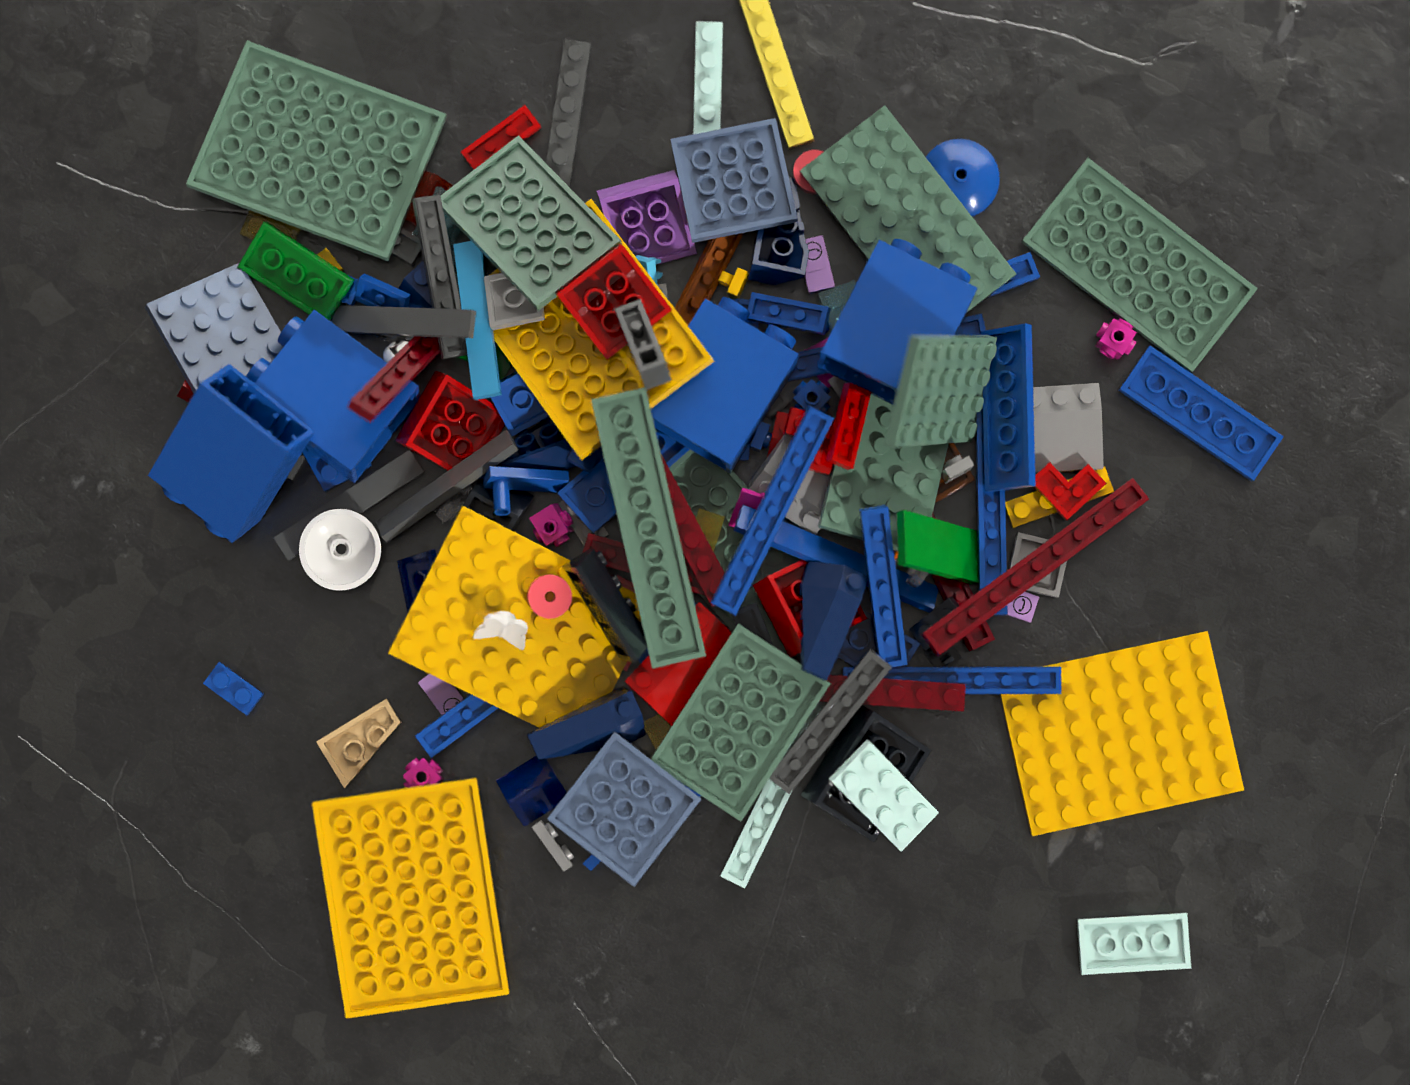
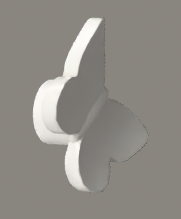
M499 611L484 617L483 624L479 625L474 631L473 639L503 637L515 647L524 650L525 634H527L528 626L524 621L516 619L514 614L507 611Z

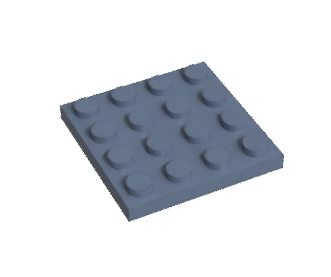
M776 118L670 139L692 243L798 222Z
M239 263L149 302L145 306L147 313L194 394L201 382L226 365L231 364L246 376L259 359L264 358L271 363L283 349V346L277 342L281 331L248 274L237 267Z
M614 732L547 819L627 882L635 886L701 801V798Z

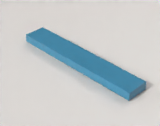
M472 241L453 244L461 308L476 311L473 339L465 338L473 398L480 400L501 396L494 333L490 328L486 299L484 256Z

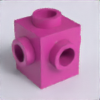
M1113 318L1109 324L1104 322L1097 332L1096 336L1100 339L1095 346L1106 357L1118 360L1124 353L1129 355L1136 344L1133 338L1137 332L1132 330L1133 326L1123 319L1117 321ZM1114 333L1122 337V341L1115 340Z
M558 503L551 504L530 517L535 527L533 529L534 535L540 543L544 542L546 546L552 544L556 547L560 546L570 539L568 534L574 531L571 526L574 524L571 516L566 510L562 511Z
M415 758L405 767L407 772L403 775L407 780L404 783L406 788L436 784L444 780L440 774L443 771L434 759L428 761L427 758H422L421 760ZM420 772H424L427 775V779L422 783L417 780V775Z

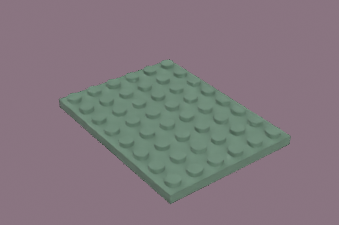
M246 41L186 185L194 190L388 261L447 116L445 113L256 43Z

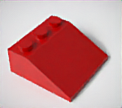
M622 243L556 293L606 360L628 344L615 308L641 299L651 326L672 311L671 307Z
M435 371L395 441L444 470L449 471L497 437L505 423L492 402L487 399L475 400L471 389L447 374Z
M804 560L785 567L753 585L790 657L801 653L803 620H800V611L803 610L802 596H800V583L807 561ZM860 605L850 627L867 619Z

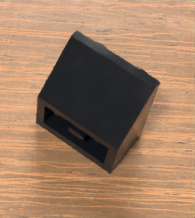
M480 479L470 492L463 506L515 531L534 496L526 491L509 490L511 513L505 516H498L494 513L493 489L484 488L483 479Z

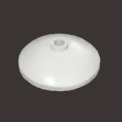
M348 509L325 511L312 519L304 529L299 543L300 561L305 572L317 584L332 590L352 589L366 582L375 572L381 557L380 538L373 524L366 517ZM338 544L346 546L344 554H339L336 551Z

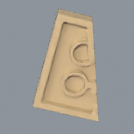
M385 699L316 741L344 788L350 784L399 726L401 721L388 699Z

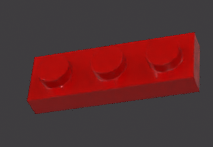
M524 105L462 150L461 154L474 170L518 135L523 140H526L541 129V125L526 105Z
M851 382L844 383L826 461L847 470L854 469L871 391Z

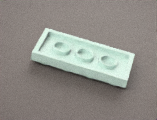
M868 740L829 778L901 852L939 813Z
M1187 913L1077 919L1081 975L1191 968Z

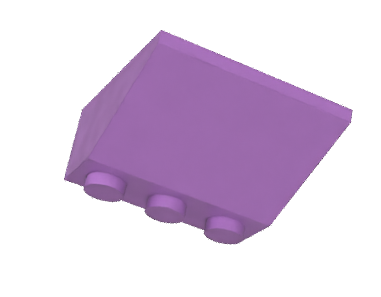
M675 170L597 191L603 215L635 256L654 257L661 259V263L697 254L695 244L691 241L683 197Z

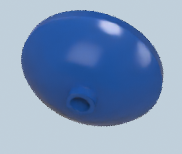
M953 139L937 145L926 156L927 160L972 217L984 211L992 203L999 188L1000 177L997 163L987 149L970 140ZM958 171L965 172L966 177L964 179H959L956 173Z

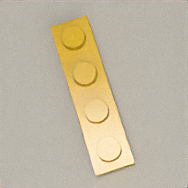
M1105 467L1095 471L1107 484L1088 501L1114 492ZM1038 491L1005 502V511L1012 529L1058 513Z

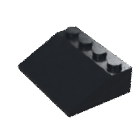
M588 549L564 564L563 568L618 657L634 663L647 648L642 621H638L633 612L637 610L630 598H624L619 589L622 588V585L616 575L612 574L610 576L605 568L608 562L600 551L595 552L594 549Z
M861 705L838 735L801 796L874 842L881 831L829 778L866 740L871 742L910 783H912L932 750L873 710Z

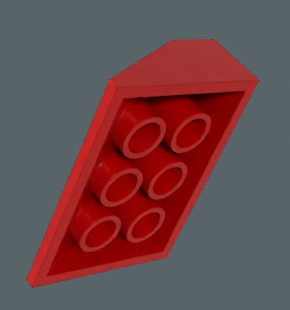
M700 602L695 606L706 656L652 668L650 656H648L625 680L626 685L671 727L732 634Z

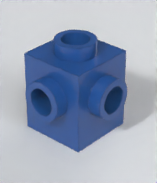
M811 379L807 384L802 381L792 392L795 395L792 403L795 405V408L806 411L807 407L811 406L825 414L831 407L828 404L831 399L828 395L830 390L819 380L816 383ZM813 393L817 400L809 402L807 395Z

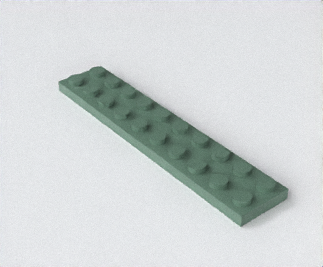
M646 387L591 399L652 668L706 656Z

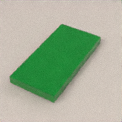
M267 221L262 223L237 266L308 315L315 310L329 321H331L354 282L353 278Z
M907 510L897 512L898 565L968 584L979 583L976 530Z

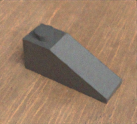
M641 299L615 308L646 390L672 381Z

